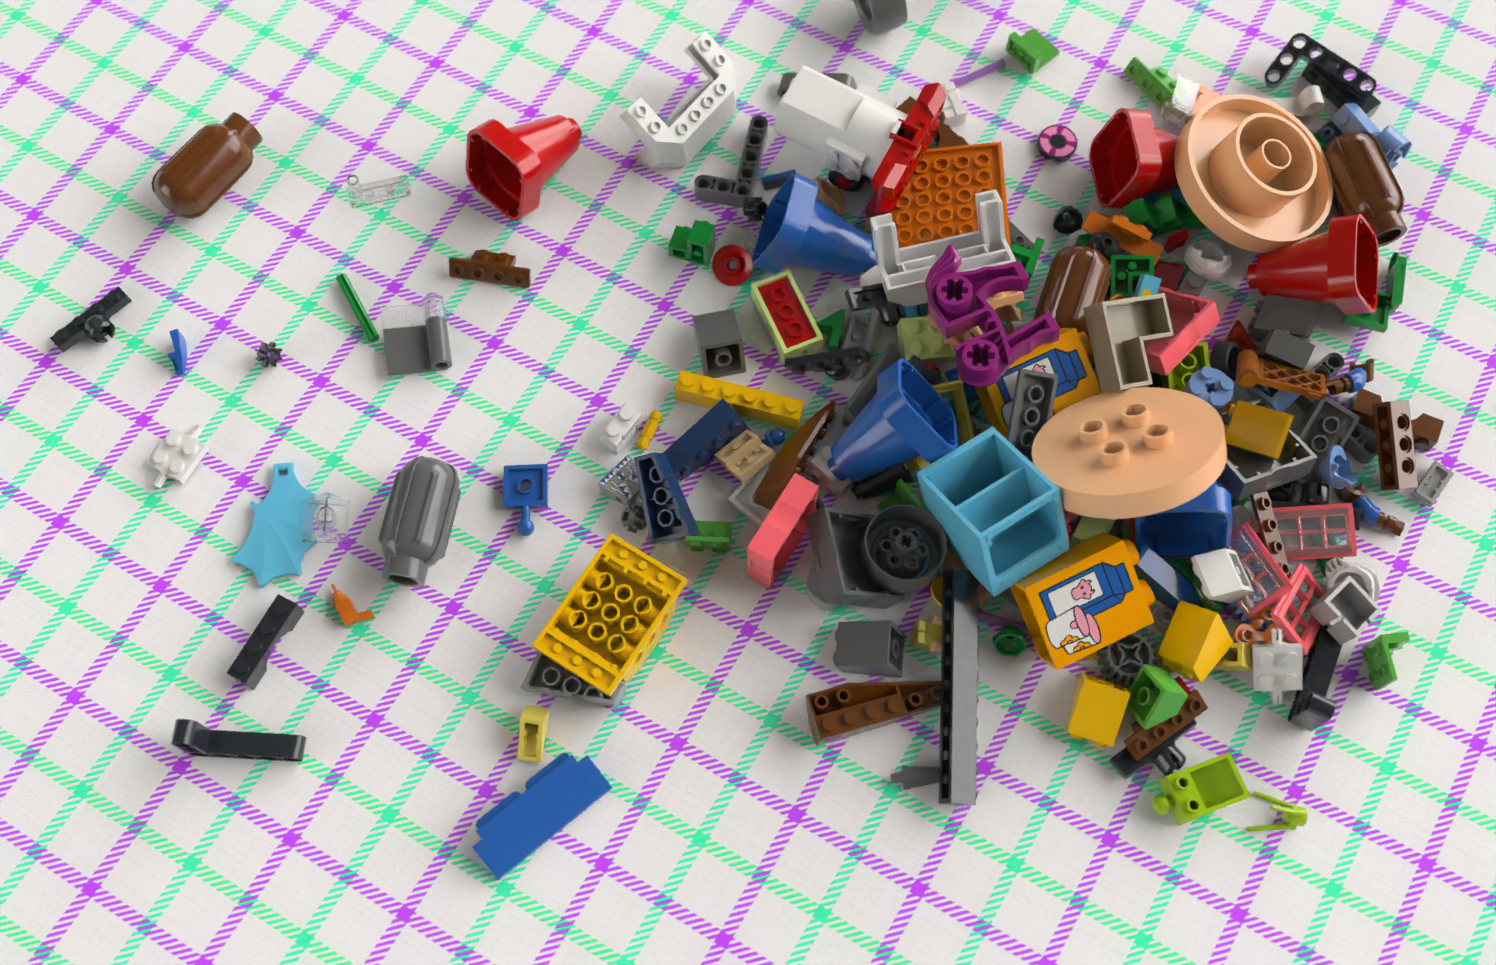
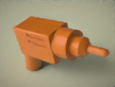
M331 584L334 591L332 600L346 627L375 618L372 610L358 613L353 602L346 597L345 593L337 590L335 585Z

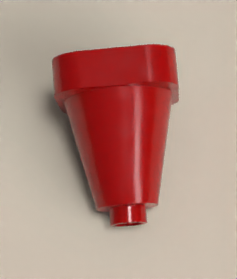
M1118 109L1091 143L1089 163L1097 198L1103 208L1124 209L1133 200L1140 199L1143 195L1180 189L1174 166V153L1179 136L1154 127L1152 117L1147 110Z
M555 115L506 128L495 119H490L468 132L466 148L467 177L474 189L510 220L518 221L539 207L541 188L579 149L582 137L581 128L574 119L566 118L562 115Z
M1362 214L1333 217L1330 220L1328 232L1259 255L1256 264H1249L1247 268L1248 285L1251 289H1258L1262 296L1269 294L1334 304L1345 315L1374 313L1377 307L1379 265L1376 234Z

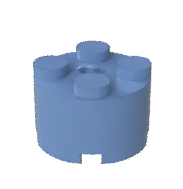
M1391 125L1386 126L1378 135L1376 133L1373 134L1379 142L1391 169L1398 165L1396 161L1400 157L1405 158L1412 147V143Z
M1205 366L1192 375L1183 392L1203 399L1212 405L1218 413H1221L1233 395L1234 382L1222 371Z

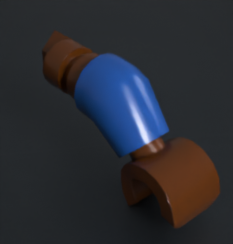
M1370 358L1365 364L1356 365L1355 362H1350L1349 373L1344 374L1339 379L1325 381L1326 389H1328L1331 395H1337L1342 392L1354 393L1363 389L1365 383L1374 380V359Z
M1365 481L1360 483L1355 489L1351 488V486L1335 489L1336 495L1341 501L1352 503L1353 508H1361L1360 522L1369 527L1375 526L1379 528L1382 526L1383 530L1400 537L1405 523L1391 515L1385 516L1386 514L1381 512L1380 508L1376 507L1367 496H1363L1366 491Z

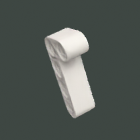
M1317 85L1305 88L1297 98H1263L1281 106L1295 116L1302 124L1312 122L1324 107L1320 87Z

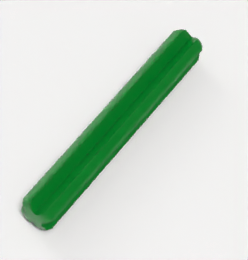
M345 273L337 275L336 280L369 342L378 340L379 335L349 278Z

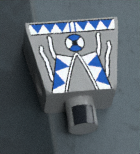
M627 455L598 482L599 488L602 493L626 508L631 507L636 502L643 507L635 463Z

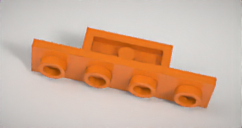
M1090 210L1081 227L1082 230L1090 234L1094 232H1107L1119 242L1117 247L1131 255H1154V266L1164 248L1150 240L1152 233L1147 231L1148 229L1145 226L1135 225L1129 222V219L1123 215H1114L1108 219Z

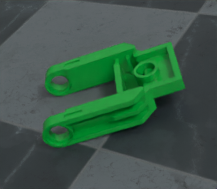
M1393 253L1388 266L1386 293L1378 291L1375 312L1345 315L1343 313L1342 324L1381 333L1387 330L1389 316L1403 303L1407 254Z

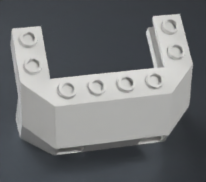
M706 31L700 34L684 51L709 79L666 123L658 117L641 97L634 101L619 116L645 144L634 156L651 168L685 166L737 112L733 61Z
M996 189L975 194L978 231L899 248L896 225L892 222L891 213L870 218L875 256L888 301L908 307L928 303L925 287L927 274L948 245H953L961 257L962 263L956 272L976 270L985 266H1002L1016 261L1005 239L1003 202Z

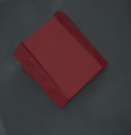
M1158 259L1154 266V277L1162 279L1161 287L1176 292L1186 265ZM1138 281L1132 282V290L1135 291Z

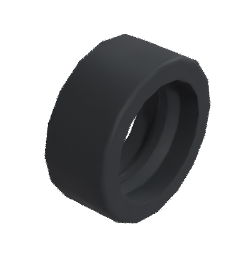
M1217 342L1213 346L1210 355V367L1222 371L1233 382L1236 381V358L1241 352L1238 343Z

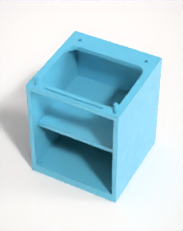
M993 426L916 473L926 510L943 527L947 539V547L993 597L1070 549L1060 489Z

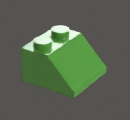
M1142 664L1128 690L1130 697L1126 707L1139 724L1148 730L1177 715L1188 694L1165 669Z

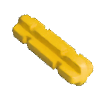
M653 410L650 413V420H647L640 434L642 437H639L636 442V446L641 450L648 449L650 445L649 440L653 439L659 426L658 423L660 424L663 418L659 411Z

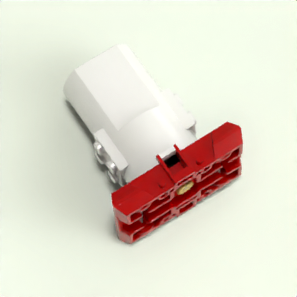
M803 66L796 77L792 79L789 89L780 100L774 122V132L823 155L822 164L829 170H836L846 178L854 179L858 182L862 175L871 178V186L875 192L865 210L870 220L871 217L892 213L937 132L939 125L937 118L944 107L947 94L938 82L926 84L907 115L896 109L897 100L888 94L876 91L872 86L860 83L855 90L816 70Z

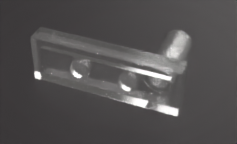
M350 175L346 180L349 186L347 190L352 208L412 196L407 175L361 184L356 175Z

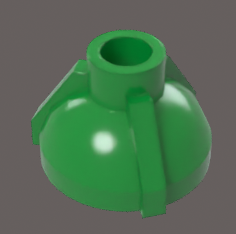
M1007 624L1004 626V630H1000L993 637L992 644H994V648L998 653L1005 656L1018 657L1026 649V638L1023 632L1015 625Z

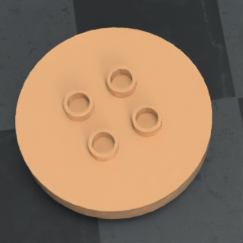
M1226 95L1206 104L1181 130L1174 153L1175 173L1181 192L1199 220L1226 242L1244 250L1267 253L1302 241L1318 229L1326 219L1333 198V182L1328 161L1311 132L1295 116L1281 106L1252 95Z
M1141 387L1111 393L1105 392L1083 399L1063 409L1048 420L1037 433L1032 445L1033 464L1060 489L1063 509L1088 517L1122 519L1163 512L1200 495L1217 480L1223 471L1227 460V448L1222 418L1212 405L1186 392L1167 388Z

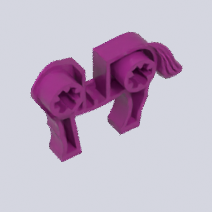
M948 245L941 257L932 265L926 277L925 287L928 311L946 339L979 326L983 333L982 335L956 345L957 374L960 380L968 385L987 387L996 383L1020 357L1030 354L1041 345L1058 341L1060 328L1049 311L1012 334L1006 335L1000 319L987 302V299L1000 292L1027 290L1029 276L1018 260L1002 266H985L976 270L956 272L962 263L961 257L953 245Z

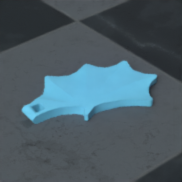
M293 462L276 463L273 465L272 487L261 503L250 502L255 512L254 522L249 537L238 553L232 558L235 564L246 566L252 570L257 577L258 584L262 588L273 579L283 575L301 576V563L304 554L319 542L314 530V518L317 510L323 504V499L301 486L294 473ZM288 471V475L280 476V472Z

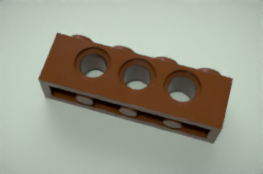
M1409 400L1373 403L1381 491L1418 487Z

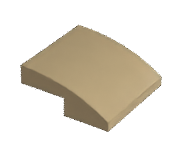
M747 429L714 454V456L732 475L744 483L776 457L774 450L761 442L759 436Z

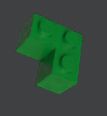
M1171 195L1162 197L1153 204H1150L1143 198L1135 199L1131 204L1124 207L1129 222L1135 225H1143L1148 229L1147 231L1152 233L1150 240L1185 223L1180 202Z
M698 220L694 221L692 229L687 226L681 227L676 225L668 245L669 256L708 267L716 247L715 225L707 221Z
M1111 255L1108 260L1111 270L1108 300L1117 294L1122 295L1124 298H1132V281H1138L1141 273L1154 276V255Z

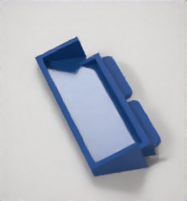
M567 753L560 754L525 783L527 790L523 794L517 791L511 793L477 820L476 832L482 840L476 843L473 849L498 880L612 789L588 755L577 762L573 755L569 756Z

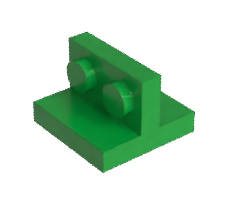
M1039 237L1036 238L1031 250L1012 244L1010 248L1016 261H1020L1028 274L1029 281L1045 241Z

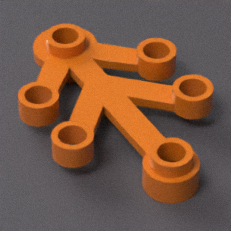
M1268 607L1249 624L1238 625L1233 631L1234 641L1236 643H1244L1250 647L1251 651L1252 644H1258L1257 641H1263L1265 644L1272 642L1271 629L1275 628L1277 631L1278 628L1274 622L1264 632L1256 630L1264 621L1272 620L1270 613L1273 608ZM1287 609L1286 612H1288L1289 618H1286V613L1284 618L1287 622H1292L1294 617ZM1266 610H1267L1268 613H1269V616H1268V617H1266V615H1265V611H1266ZM1303 631L1297 632L1298 636L1301 637ZM1282 633V641L1290 643ZM1315 637V639H1314V641H1313V643H1312L1310 649L1315 645V643H1316V637Z

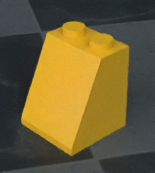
M1240 400L1237 401L1236 405L1231 404L1227 415L1231 417L1229 425L1224 424L1226 444L1268 458L1279 459L1294 416Z
M1181 600L1157 655L1162 663L1161 666L1167 672H1174L1186 680L1202 683L1232 646L1233 641L1218 613Z
M1080 672L1065 727L1067 732L1070 733L1069 736L1081 741L1084 738L1093 740L1092 744L1098 747L1106 748L1107 745L1113 747L1130 697V692L1127 688L1120 684L1116 686L1114 682Z

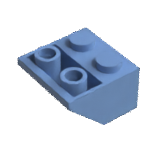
M1357 103L1344 104L1316 134L1328 145L1334 137L1345 133L1363 131L1371 135L1375 133L1378 135L1381 131Z
M1260 384L1244 388L1248 396L1254 400L1263 398L1273 410L1284 412L1300 396V394Z

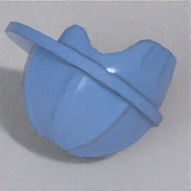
M1332 446L1328 456L1319 465L1318 473L1321 480L1336 489H1343L1346 486L1355 484L1358 479L1357 475L1350 471L1352 462L1346 459L1341 446Z

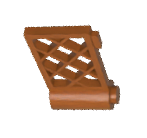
M1246 349L1237 355L1236 381L1243 388H1250L1260 384L1317 400H1324L1326 397L1325 375L1259 359L1258 354L1252 350Z

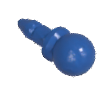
M775 428L770 431L769 435L765 434V439H762L761 442L766 446L769 445L770 448H773L774 445H781L786 439L785 432L780 428Z

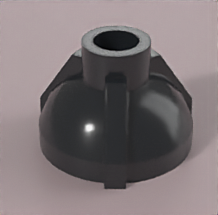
M1063 206L1055 215L1052 225L1054 230L1056 229L1059 233L1072 234L1077 230L1080 231L1083 217L1081 212L1073 208V206Z
M1094 232L1090 235L1091 238L1088 241L1087 247L1096 248L1107 260L1110 259L1111 255H1115L1119 242L1107 232ZM1104 240L1109 242V247L1104 245Z
M1293 482L1285 484L1288 489L1280 485L1267 490L1270 500L1293 502L1296 497V489Z

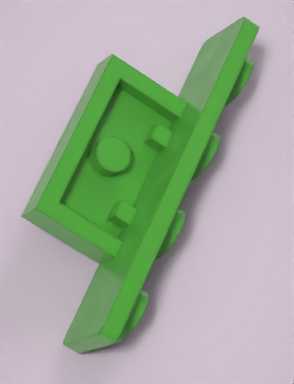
M1138 57L1132 58L1124 69V74L1175 123L1179 122L1189 110V107L1181 100L1186 93L1181 88V84L1172 80L1164 68L1155 67L1149 69Z

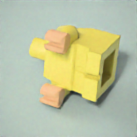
M935 616L931 623L919 620L913 624L910 647L923 650L929 649L931 652L941 651L942 617Z

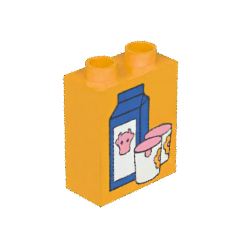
M1061 328L1058 341L1041 345L1030 354L1020 357L996 383L987 387L974 386L991 427L993 426L1002 436L1007 437L1019 368L1059 375L1052 417L1074 403L1102 394L1098 374L1093 372L1088 357L1093 356L1088 335L1083 331L1078 333L1076 328Z
M1105 532L1099 533L1071 547L1063 554L1010 586L1039 659L1054 669L1059 670L1154 623L1149 606L1155 603V597L1147 582L1143 579L1138 580L1133 566L1140 562V558L1135 546L1129 539L1125 538L1122 540Z

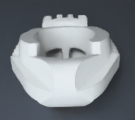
M1201 238L1200 244L1196 243L1189 247L1184 257V261L1192 273L1210 282L1224 277L1233 266L1231 254L1227 250L1221 249L1220 242L1215 243L1214 240L1209 241V239L1204 241Z
M1338 557L1326 563L1325 573L1328 577V580L1325 582L1326 592L1334 584L1350 575L1376 603L1380 594L1377 571H1374V569L1365 564Z

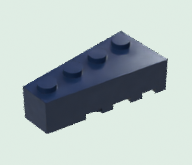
M722 399L663 453L666 454L675 476L682 481L715 457L714 454L745 430H751L735 410Z
M653 452L634 457L650 545L667 544L683 540L685 536L701 535L666 454Z

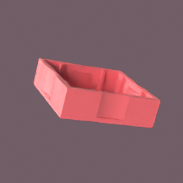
M1159 286L1157 294L1165 293L1174 336L1146 342L1144 347L1150 371L1167 376L1221 320L1215 301L1190 294L1177 293L1171 289Z
M796 473L793 475L747 547V577L771 589L808 530L805 517L816 511L818 485Z

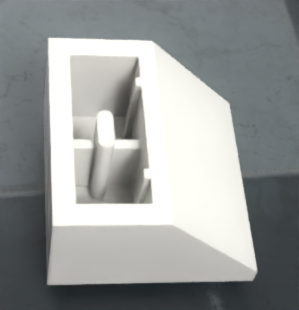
M1223 548L1191 558L1193 571L1200 578L1203 585L1201 587L1202 592L1208 599L1233 603L1254 592L1236 551Z

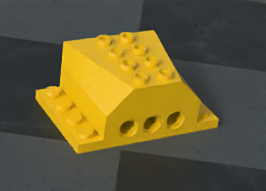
M611 533L536 638L532 647L611 697L621 681L626 683L642 668L666 632L677 608L676 599L687 585L688 579Z

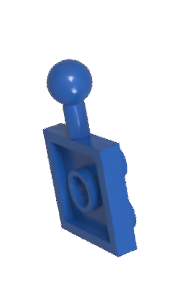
M548 464L504 466L503 507L504 509H521V520L517 524V531L522 536H529L534 532V523L530 520V508H548ZM524 482H529L532 484V487L528 491H522L520 489V486Z

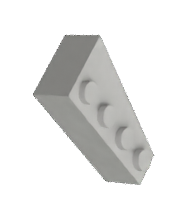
M538 651L520 688L528 692L618 708L627 686L620 682L610 697Z

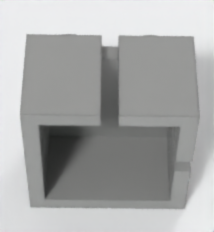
M1349 575L1334 584L1308 611L1322 626L1327 625L1328 628L1326 630L1340 645H1343L1356 638L1369 625L1368 623L1377 617L1382 609Z

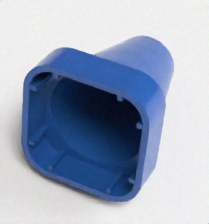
M793 172L774 195L766 209L754 249L752 265L775 275L785 265L856 277L861 271L866 273L873 268L877 260L875 250L871 249L872 240L816 198L818 183Z
M900 358L878 375L877 393L831 446L832 457L827 461L828 467L838 480L845 481L848 478L851 481L858 482L919 456L932 464L958 447L955 415L946 400L908 361Z
M1215 481L1200 495L1184 504L1163 512L1135 517L1137 550L1140 552L1146 545L1159 557H1193L1223 548L1229 549L1232 534L1230 493L1226 489L1218 487Z

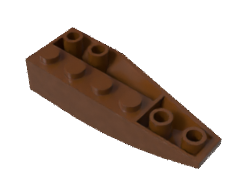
M830 402L815 413L785 443L757 487L753 502L771 510L795 473L800 475V472H805L809 464L807 459L809 456H814L818 448V440H823L827 433V424H832L837 412L834 411L836 402Z
M941 681L847 683L807 694L808 722L816 746L936 709L940 707Z

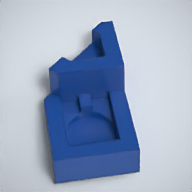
M177 328L169 331L175 351L167 355L173 362L175 372L179 376L184 374L186 369L187 345L184 336Z

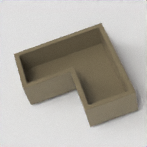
M1165 293L1104 301L1083 308L1101 393H1111L1153 384L1144 343L1174 336Z

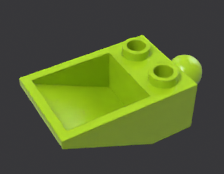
M1230 752L1159 780L1158 783L1164 796L1155 797L1152 801V808L1159 815H1165L1171 810L1179 826L1251 796Z

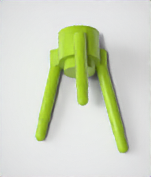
M1257 791L1253 792L1254 796L1281 805H1270V809L1282 812V819L1287 823L1251 826L1246 828L1248 832L1277 829L1295 830L1296 826H1305L1307 822V809L1305 807H1300L1295 803L1285 802Z

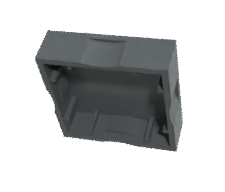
M1263 398L1248 402L1272 409ZM1228 412L1219 413L1223 424L1229 425L1231 417L1227 416ZM1289 429L1279 459L1268 458L1226 444V464L1217 479L1236 501H1240L1250 497V495L1270 490L1309 475L1317 456L1298 435Z
M824 506L805 517L824 603L887 609L905 600L904 594H895L879 588L868 578L863 570L860 560L861 539L868 523L876 515L867 513L855 514L847 510ZM886 543L883 545V548L889 550L891 546ZM891 558L890 562L895 565L894 558Z

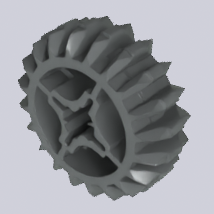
M1141 629L1096 652V656L1100 657L1097 660V665L1104 666L1101 668L1100 673L1107 672L1106 680L1114 678V685L1116 686L1122 682V686L1127 688L1129 683L1131 685L1143 662L1139 658V650L1143 655L1144 664L1156 667L1155 665L1159 663L1160 659L1154 657L1159 650L1152 649L1155 642L1151 641L1148 643L1149 634L1143 637L1140 636ZM1118 642H1129L1134 645L1126 646L1123 643L1120 644ZM1111 650L1117 659L1116 665L1112 661ZM1132 651L1133 653L1130 656L1129 660H1126L1124 663H1122V661L1125 659L1126 654L1128 655ZM1129 668L1132 671L1135 670L1137 673H1126L1121 669Z

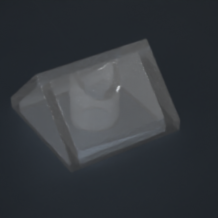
M328 492L306 498L301 541L347 544L350 501Z

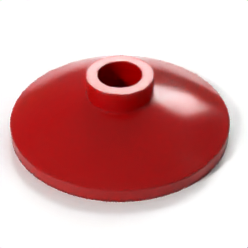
M730 244L723 246L713 257V273L725 285H740L752 273L751 255L745 248L739 245ZM732 261H735L737 263V267L735 269H733L730 265Z

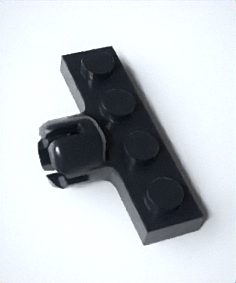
M882 283L847 289L844 292L851 312L876 308L885 326H890V323L892 326L897 325L901 318L907 317L903 305L888 301Z
M118 286L100 301L92 304L80 316L75 317L64 328L58 330L50 339L63 353L86 336H90L97 343L108 342L105 336L109 335L113 338L115 334V326L110 321V318L132 300Z
M860 346L785 359V368L792 371L795 375H803L808 371H824L828 377L839 381L846 379L850 375L851 369L847 366H860L862 363L870 362L871 353Z
M1305 482L1301 487V499L1299 502L1271 500L1272 508L1330 504V486L1321 482ZM1353 508L1355 531H1359L1361 508ZM1344 516L1325 517L1326 528H1345ZM1320 517L1301 518V525L1321 527ZM1296 519L1277 520V523L1296 525Z
M1193 719L1140 760H1134L1127 747H1125L1110 758L1109 762L1125 780L1150 762L1155 764L1165 776L1175 773V769L1177 771L1180 770L1186 761V756L1177 748L1175 742L1193 729L1197 722Z

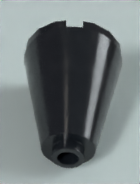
M904 463L861 481H853L854 487L851 490L857 500L861 498L865 501L895 490L899 479L909 484L913 483L914 480L909 470H906Z

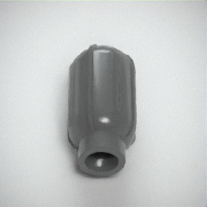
M419 456L406 463L400 472L396 474L378 537L385 557L381 574L385 580L406 587H423L429 567L444 558L461 495L457 470L451 464H447L439 459Z

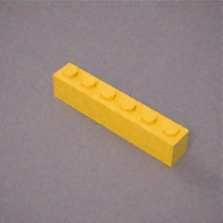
M680 370L674 388L676 400L712 409L720 400L724 399L739 416L794 430L799 429L804 413L805 401L683 370Z

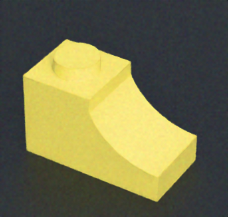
M1233 643L1213 669L1229 672H1252V651L1250 647L1244 643Z
M526 705L520 717L518 760L541 763L548 730L549 708Z

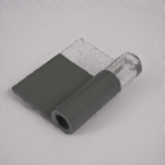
M429 293L423 298L422 304L380 307L388 376L441 371L452 367L444 299L441 295Z

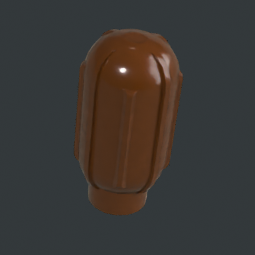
M233 112L221 124L212 123L204 126L155 173L151 183L153 192L159 201L175 215L186 219L201 217L249 170L253 162L252 151L262 142V136L247 119L236 112Z
M1363 131L1345 133L1334 137L1323 149V152L1328 161L1332 176V199L1340 216L1362 214L1376 234L1378 248L1398 240L1407 231V227L1400 215L1404 208L1405 199L1403 191L1379 142L1373 135Z
M1068 246L1057 252L1052 260L1033 321L1050 311L1060 329L1076 328L1078 333L1083 331L1089 337L1083 308L1104 302L1111 278V270L1107 259L1096 248L1086 246Z

